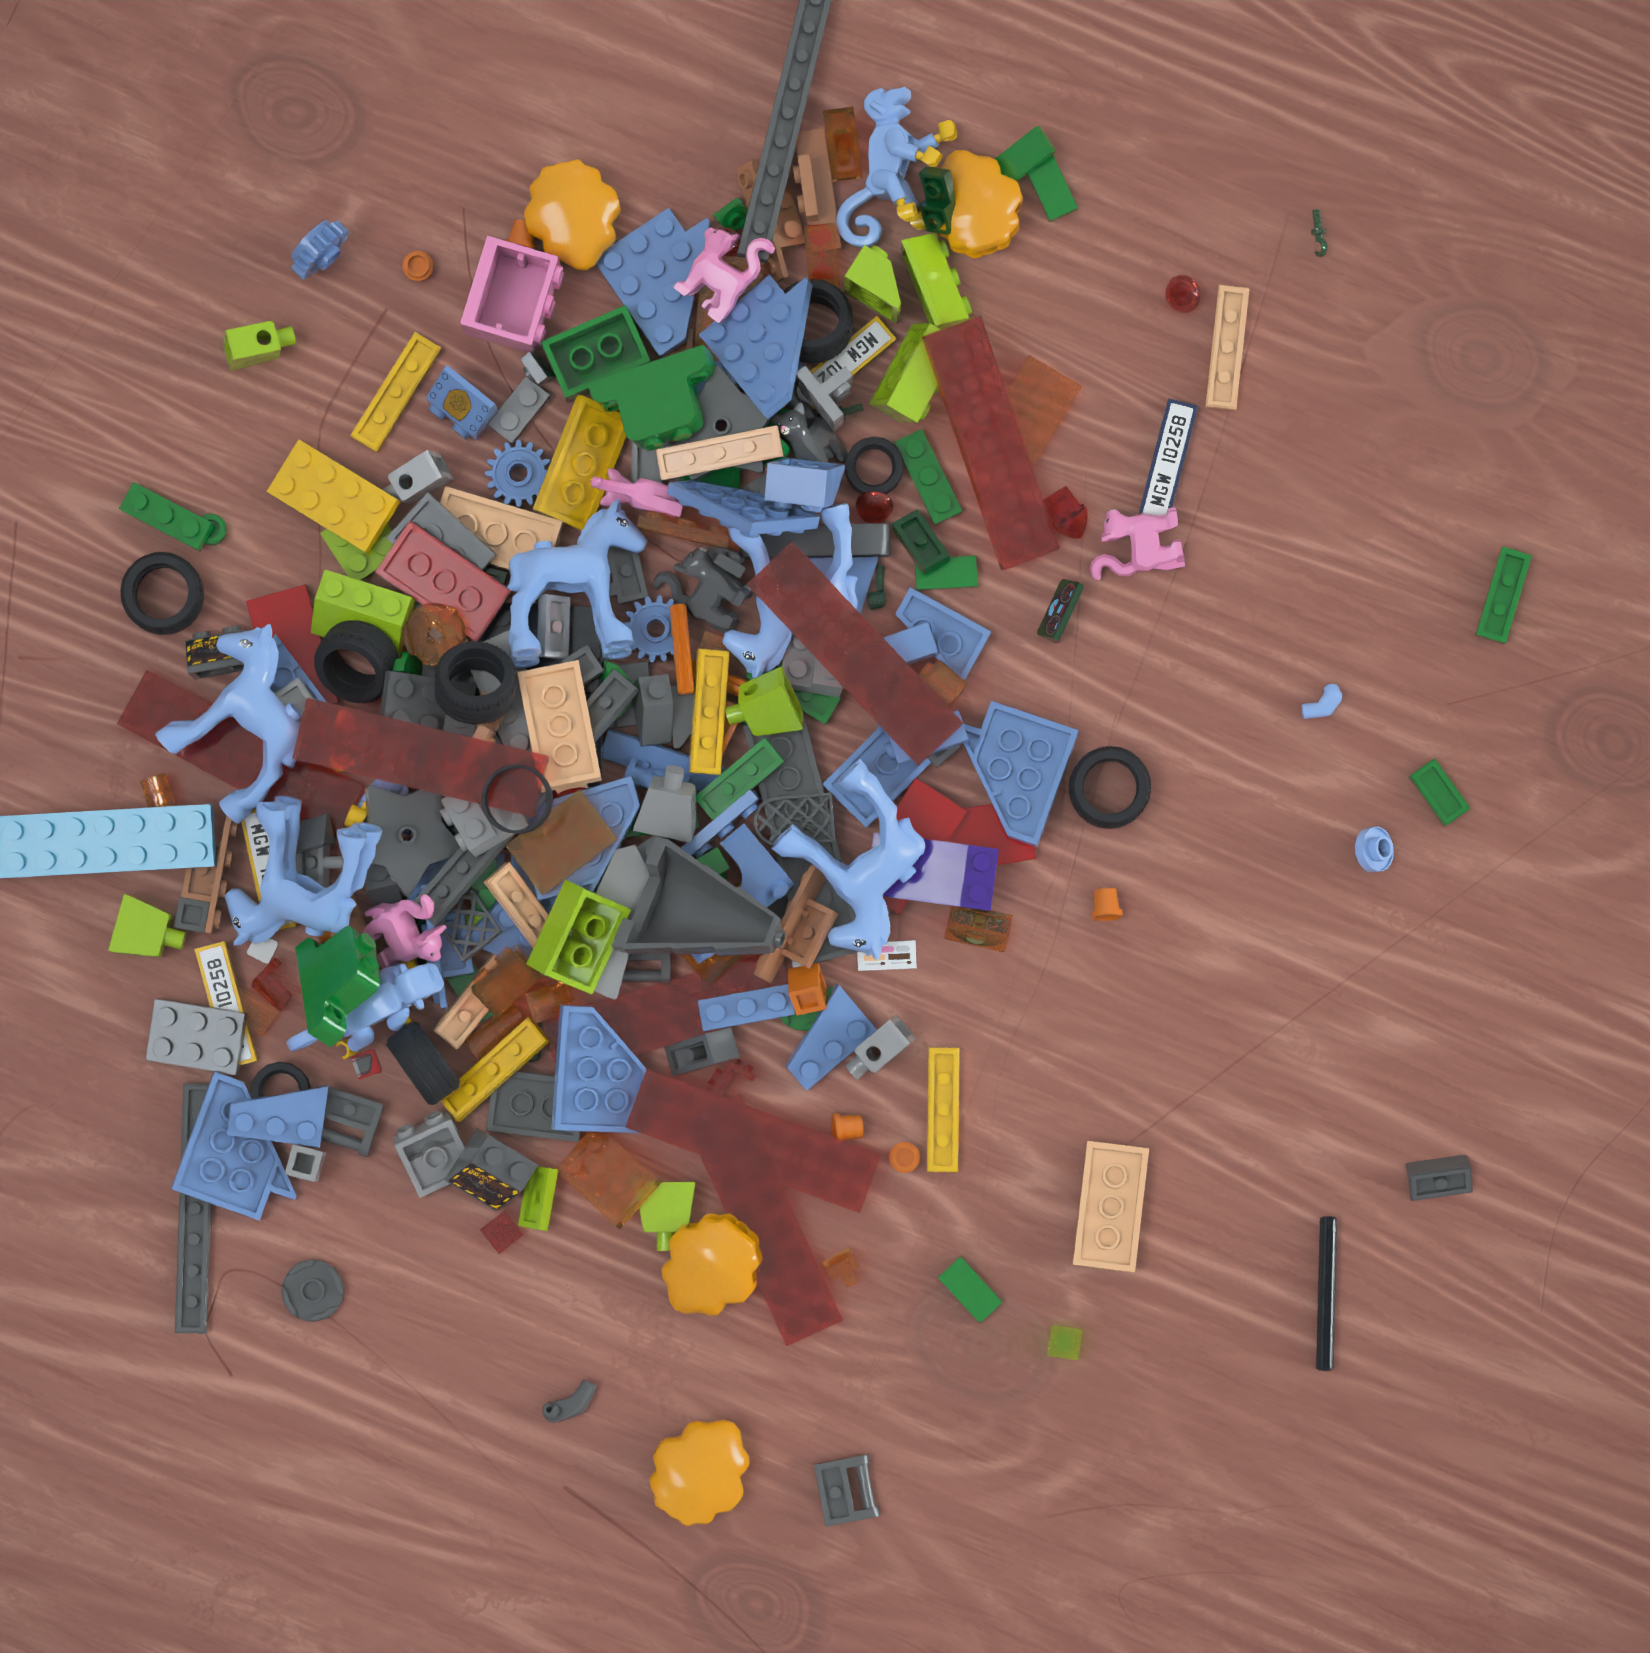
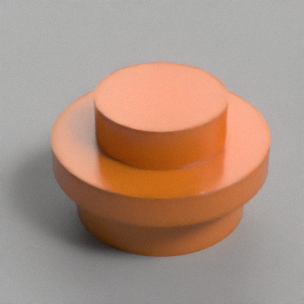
M423 251L410 252L403 260L404 274L415 282L428 279L433 272L431 257Z
M900 1142L891 1149L889 1162L896 1171L908 1173L918 1166L920 1153L913 1144Z

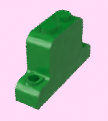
M700 345L590 382L588 386L591 397L604 408L605 412L620 411L626 436L638 447L652 451L661 448L663 443L672 440L683 441L689 439L693 433L698 432L702 428L704 419L696 385L713 375L715 363L712 353L704 345Z
M350 926L344 927L326 942L319 944L314 939L307 938L295 947L308 1033L329 1047L333 1046L344 1036L347 1028V1015L372 996L380 985L375 941L369 934H361Z

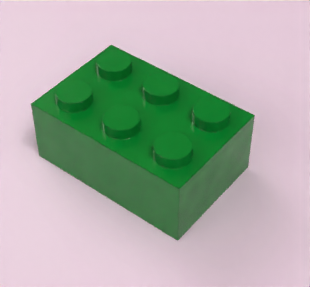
M626 305L541 341L543 350L567 403L574 401L577 395L586 396L590 394L588 386L590 382L651 362Z

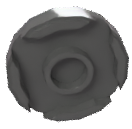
M312 1259L299 1262L288 1271L282 1284L281 1293L284 1305L292 1315L301 1320L315 1322L327 1319L337 1311L343 1301L344 1285L342 1277L333 1266L325 1261Z

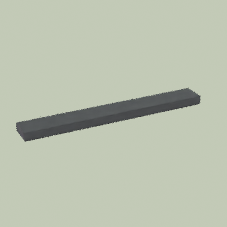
M183 1084L181 1159L209 1084ZM183 1193L179 1194L175 1333L207 1334L212 1204Z

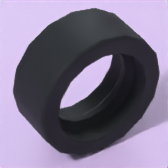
M869 437L861 439L852 446L846 456L845 473L847 481L855 491L863 496L876 498L887 495L897 487L902 478L903 461L901 453L893 443L884 438ZM867 450H881L891 459L892 473L882 484H867L857 475L856 462L859 456Z
M276 1062L268 1064L258 1071L252 1081L251 1097H263L265 1082L272 1075L278 1073L292 1076L298 1083L299 1090L311 1089L308 1077L302 1069L290 1063Z

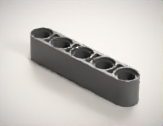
M851 524L852 557L891 556L889 524ZM818 525V529L804 530V533L786 531L782 532L779 536L766 533L759 534L766 546L769 560H779L781 558L833 557L834 555L833 535L826 525ZM739 547L740 557L744 560H751L749 554Z

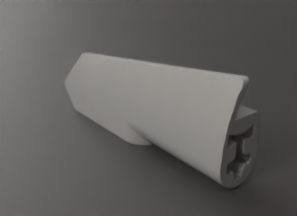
M636 845L615 850L596 892L630 908L631 912L627 918L628 920H632L649 878L646 864ZM613 949L594 991L613 1000L618 998L629 954Z

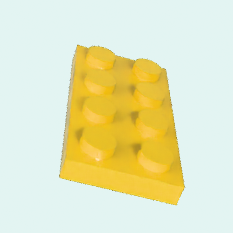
M577 395L533 510L563 521L564 524L579 531L584 529L588 519L597 513L600 500L605 490L591 487L590 480L594 476L609 480L608 469H614L626 438L619 412H605L604 408L596 401L583 395Z
M301 440L297 441L266 491L367 554L371 551L401 502Z

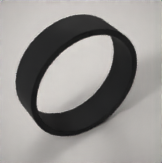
M511 764L497 769L490 775L482 790L481 803L485 816L493 826L507 833L525 834L536 830L547 820L553 805V794L549 782L539 771L529 766ZM511 769H526L534 773L543 783L547 798L546 807L542 816L532 826L521 830H510L500 825L493 818L488 806L489 790L494 780L502 773Z

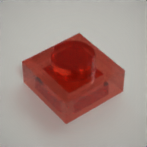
M505 1210L480 1229L498 1254H501L524 1235Z

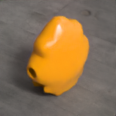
M967 150L953 151L946 157L941 166V169L951 171L956 205L951 220V233L949 235L936 234L949 240L952 251L966 254L972 259L992 255L999 250L1008 248L1012 237L1017 233L1020 226L1017 213L1021 208L1023 197L1018 182L1002 175L998 161L991 157L978 156ZM945 223L939 230H946Z
M579 159L543 167L538 178L531 183L529 188L531 201L524 210L528 233L543 242L544 253L558 256L559 261L566 263L576 270H588L597 264L604 251L610 248L616 240V233L612 224L621 212L617 192L614 188L602 182L598 169L585 165Z
M708 1213L703 1216L699 1223L682 1225L668 1241L671 1258L664 1263L661 1272L667 1286L669 1302L676 1311L684 1314L719 1315L724 1310L726 1304L744 1303L756 1288L757 1277L755 1270L763 1259L759 1249V1236L733 1214L717 1215Z
M724 1419L712 1422L696 1420L689 1422L680 1436L662 1439L653 1453L656 1470L649 1479L655 1505L683 1525L690 1526L693 1524H709L717 1513L731 1511L739 1503L744 1494L741 1475L749 1467L750 1459L743 1447L741 1431L734 1422Z

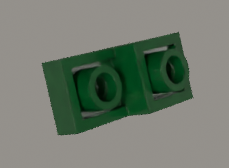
M925 166L919 172L926 199L919 207L926 231L949 235L951 233L952 215L956 205L951 171ZM945 223L946 230H939Z

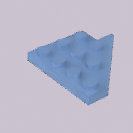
M669 208L604 251L596 264L622 304L627 306L631 317L660 359L687 341L696 294L693 296L689 294L683 296L673 287L678 281H686L694 260L704 250V233L711 227L709 219L706 218L685 232Z
M768 275L736 303L734 309L723 323L714 321L699 334L767 419L792 400L813 287L806 277L785 294L776 281Z
M694 480L669 482L667 494L678 499L679 504L694 507L699 510V514L714 517L720 520L719 523L721 525L740 530V534L745 537L757 538L759 534L765 533L779 536L782 532L786 531L804 533V530L818 529L820 517L816 515L817 512L805 511L804 505L793 504V508L775 507L774 501L764 500L765 494Z
M991 701L981 729L964 724L969 740L963 745L1008 838L1038 847L1079 735V730Z
M633 776L553 799L552 809L547 820L536 830L519 834L538 901L558 896L565 879L593 892L596 891L615 850L620 847L641 808ZM546 801L528 819L529 825L525 828L532 826L539 820L545 810Z
M560 1005L551 1129L645 1133L647 1103L672 1104L673 1099L594 1007Z
M213 1072L171 1190L260 1221L270 1192L295 1200L297 1195L288 1176L285 1175L284 1167L271 1141L227 1135L231 1102L252 1098L244 1082Z

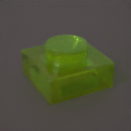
M1051 1325L1047 1356L1078 1360L1083 1329Z

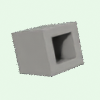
M292 1144L285 1175L319 1182L326 1152Z

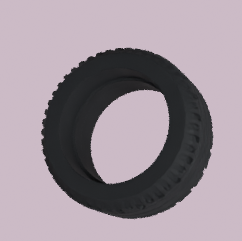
M810 279L809 281L813 285L810 303L822 304L830 308L839 319L834 331L826 337L816 340L803 339L799 362L819 364L838 356L848 345L853 331V312L848 298L837 286L827 281ZM795 282L794 284H791L790 287L788 286L786 289H784L783 291L785 292V294L789 292L793 287H795L798 284V282Z
M154 552L137 559L126 571L120 589L121 602L128 617L143 630L157 635L178 633L190 626L198 617L204 602V587L196 569L184 558L169 552ZM159 568H170L179 572L184 577L188 586V597L184 607L176 615L166 619H155L146 615L137 602V590L141 580L149 572Z
M349 620L336 624L326 633L316 649L314 668L320 682L332 694L348 702L364 704L373 702L383 695L385 672L393 671L394 661L399 659V654L391 639L379 628L366 622ZM338 649L351 650L365 657L372 665L375 674H363L350 668L342 660Z
M467 641L448 649L437 663L434 683L436 700L440 708L449 717L458 720V722L468 723L469 725L494 722L508 712L515 700L517 687L516 668L509 655L502 651L501 648H498V646H493V644L484 643L483 641ZM482 670L495 676L501 685L489 694L471 696L458 691L450 681L464 671Z
M1106 746L1090 751L1076 764L1069 780V796L1075 811L1086 822L1099 828L1114 829L1130 824L1144 811L1151 795V779L1145 764L1134 753L1121 747ZM1107 761L1117 762L1127 767L1133 774L1136 782V794L1133 802L1125 810L1114 814L1097 811L1088 803L1084 794V780L1087 773L1095 765Z
M418 1022L408 1023L407 1026H404L387 1039L386 1046L427 1104H437L457 1090L460 1081Z

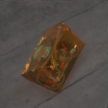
M951 906L944 938L1004 952L1013 915L996 911Z

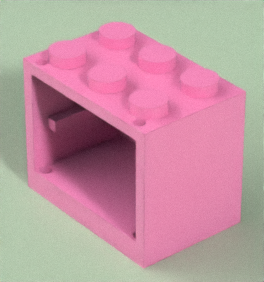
M487 236L460 322L464 334L527 353L536 352L537 347L542 348L541 341L545 340L547 334L544 322L546 318H552L556 304L553 293L555 289L560 290L565 275L563 267L560 265L559 257Z

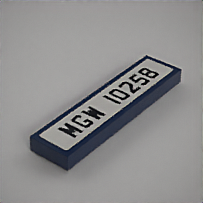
M1168 398L1138 514L1166 515L1168 509L1173 506L1198 409L1197 405Z

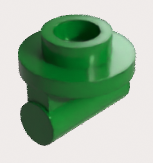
M737 197L714 213L713 217L726 231L735 232L744 227L748 209Z

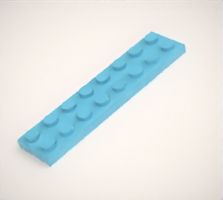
M213 804L0 816V878L217 866Z

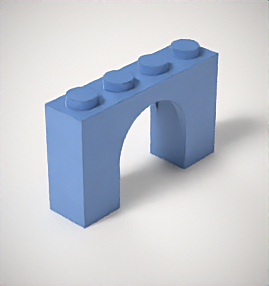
M928 622L857 646L859 654L855 655L854 659L859 673L866 672L869 683L865 684L864 688L869 702L876 701L879 713L874 714L879 731L886 730L889 742L884 743L890 761L896 759L897 765L900 766L968 742L969 739L959 710L931 720L916 722L900 716L893 709L889 701L888 688L890 681L901 668L938 655Z
M742 824L720 843L741 870V888L765 907L770 906L775 900L782 898L795 885L745 824ZM715 953L691 955L700 964Z

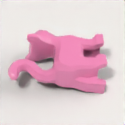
M710 227L704 233V250L694 260L686 281H678L673 288L683 296L687 294L693 296L704 285L708 286L715 292L714 296L711 299L705 300L701 306L709 310L707 315L717 323H723L734 309L739 295L745 292L747 286L759 274L761 267L758 252L764 250L772 254L775 248L768 239H754L748 245L746 251L748 269L741 272L722 259L735 246L741 235L738 233L731 235L724 230Z
M611 468L607 472L609 480L596 476L590 480L591 487L606 491L605 496L600 500V505L610 506L611 503L619 499L621 504H629L635 509L662 513L675 519L681 516L683 505L678 503V499L667 494L668 485L643 478L632 482L622 476L619 471Z
M1176 507L1169 508L1166 515L1141 513L1128 517L1121 514L1117 509L1107 511L1103 523L1104 533H1102L1101 541H1117L1123 537L1130 536L1131 561L1127 564H1122L1115 556L1107 554L1097 556L1090 566V573L1094 580L1099 581L1101 579V570L1105 566L1109 567L1118 576H1131L1135 573L1151 569L1170 570L1185 566L1181 539L1173 540L1170 545L1164 546L1160 544L1158 535L1162 531L1178 526Z
M425 894L420 897L422 907L412 900H401L394 904L382 903L364 912L366 917L372 916L373 920L362 932L369 934L374 941L384 934L385 941L389 946L376 956L382 969L399 961L408 962L417 957L431 962L441 958L440 949L442 941L440 934L447 927L441 925L420 934L414 919L415 917L427 920L432 917L435 906L433 900Z

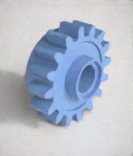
M325 220L318 224L300 241L292 252L291 259L294 263L291 266L292 270L304 280L305 278L308 279L313 273H317L319 268L322 271L327 269L340 255L341 244L348 239L349 230L338 220L332 223Z
M520 440L516 441V445L511 448L508 442H505V451L501 452L495 449L494 453L497 459L487 460V464L492 467V470L486 471L485 476L493 478V481L487 484L488 489L496 488L497 491L494 494V498L498 500L503 496L505 498L504 504L510 505L513 501L516 502L517 508L520 509L522 502H528L530 506H534L533 499L539 494L548 471L545 468L551 462L549 459L541 460L544 451L539 449L534 452V444L532 442H529L526 448L522 447ZM517 467L525 468L528 472L527 477L520 482L511 479V472Z
M658 595L656 602L652 603L649 596H646L645 605L642 606L636 601L634 605L637 611L635 613L631 611L626 612V616L631 621L623 624L632 632L634 644L630 646L631 651L639 650V660H642L646 655L649 656L651 664H654L657 657H661L663 663H666L667 655L671 654L674 656L670 606L674 605V600L670 599L667 604H664L662 596ZM654 622L662 623L665 627L663 635L660 637L650 636L647 633L650 624Z

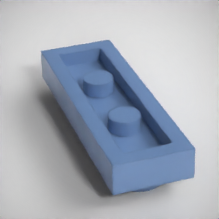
M750 789L695 835L691 843L687 842L681 849L692 857L694 855L696 858L701 857L712 848L709 842L715 837L719 836L723 839L735 829L732 823L741 815L746 819L759 808L756 803L761 797L754 789Z
M788 984L698 1000L703 1032L795 1015L788 993Z

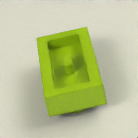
M537 1166L524 1188L518 1226L548 1231L558 1174L557 1169Z

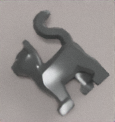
M795 382L792 400L788 402L794 410L783 415L774 414L772 417L773 423L778 426L780 436L789 441L796 459L828 462L833 457L836 461H844L848 454L847 450L843 447L840 439L826 420L817 416L810 404L798 397V385Z
M699 546L690 552L682 563H676L673 567L677 571L700 580L690 597L683 595L681 583L674 574L665 571L655 575L653 580L654 589H660L664 583L669 584L673 600L677 604H685L687 611L694 618L708 622L711 627L723 634L731 629L735 630L740 621L737 619L738 614L736 612H727L721 607L725 600L730 601L733 605L741 606L744 600L751 598L756 590L754 583L743 585L730 572L714 564L707 548Z

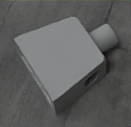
M426 450L388 475L391 484L382 490L404 503L412 504L422 499L427 492L432 493L455 479L441 454ZM412 478L413 484L409 488V480Z
M669 765L666 767L664 777H652L633 831L691 843L696 830V786L692 783L683 782L684 769L682 767Z
M895 1015L854 1049L857 1056L846 1065V1068L857 1080L869 1070L875 1074L912 1043L916 1037L898 1015ZM874 1046L881 1051L879 1057L872 1054L871 1049Z

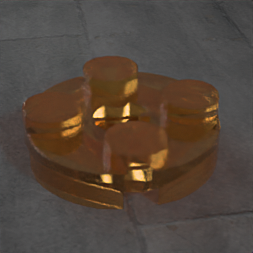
M428 603L411 613L403 627V640L408 652L412 656L415 655L426 665L437 666L438 661L448 649H451L453 646L455 647L457 644L465 643L466 631L464 623L454 607L445 606L441 603ZM431 627H435L440 631V642H435L434 637L428 636V631L432 630Z

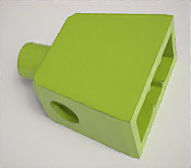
M266 321L225 330L222 343L230 372L279 358L281 347L296 344L292 326L276 330L273 321ZM258 340H264L268 345H261L258 343Z
M783 667L774 669L739 686L738 704L728 706L725 709L730 725L746 721L752 734L755 736L803 729V708Z
M124 894L108 951L117 954L162 958L165 946L182 950L187 932L170 928L173 920L172 915Z
M635 1182L643 1232H657V1251H670L668 1241L682 1225H689L695 1182Z

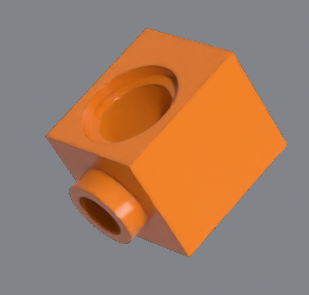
M818 962L813 963L810 969L805 966L788 969V993L797 1016L827 1009L826 983Z

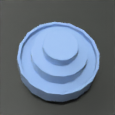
M1381 827L1365 828L1357 836L1355 854L1364 870L1373 873L1382 872L1388 869L1392 863L1394 855L1393 843L1389 834Z

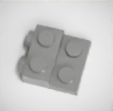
M801 628L793 629L791 641L781 661V667L784 668L794 690L839 697L843 687L848 688L851 669H845L846 660L852 659L855 645L854 641H849L850 632L831 628L818 631Z
M499 775L492 783L488 794L490 812L493 818L503 827L510 830H521L529 824L501 775ZM490 776L472 787L466 784L441 799L445 808L440 810V813L449 826L454 824L459 833L454 837L463 852L469 850L475 857L514 835L493 826L484 814L481 795L484 784Z
M440 1110L434 1111L424 1118V1123L415 1127L411 1123L403 1125L397 1129V1135L392 1137L398 1155L420 1198L449 1185L445 1178L465 1148L449 1111L443 1114Z

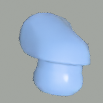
M1328 684L1324 687V694L1319 702L1301 704L1303 719L1330 716L1342 701V692L1339 686Z

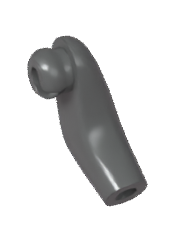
M583 1379L580 1386L570 1397L546 1403L542 1408L544 1418L551 1423H557L583 1414L587 1410L598 1386Z

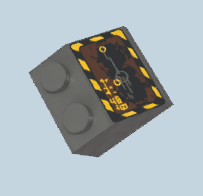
M231 626L223 628L222 634L211 635L210 631L192 634L193 639L185 640L188 674L197 680L242 671L244 668L243 662L221 653L216 644L221 635L248 630H241V626Z
M477 1127L445 1178V1181L497 1211L522 1192L538 1164Z

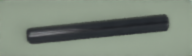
M1323 1216L1320 1218L1316 1368L1319 1371H1331L1334 1368L1337 1218L1333 1216Z

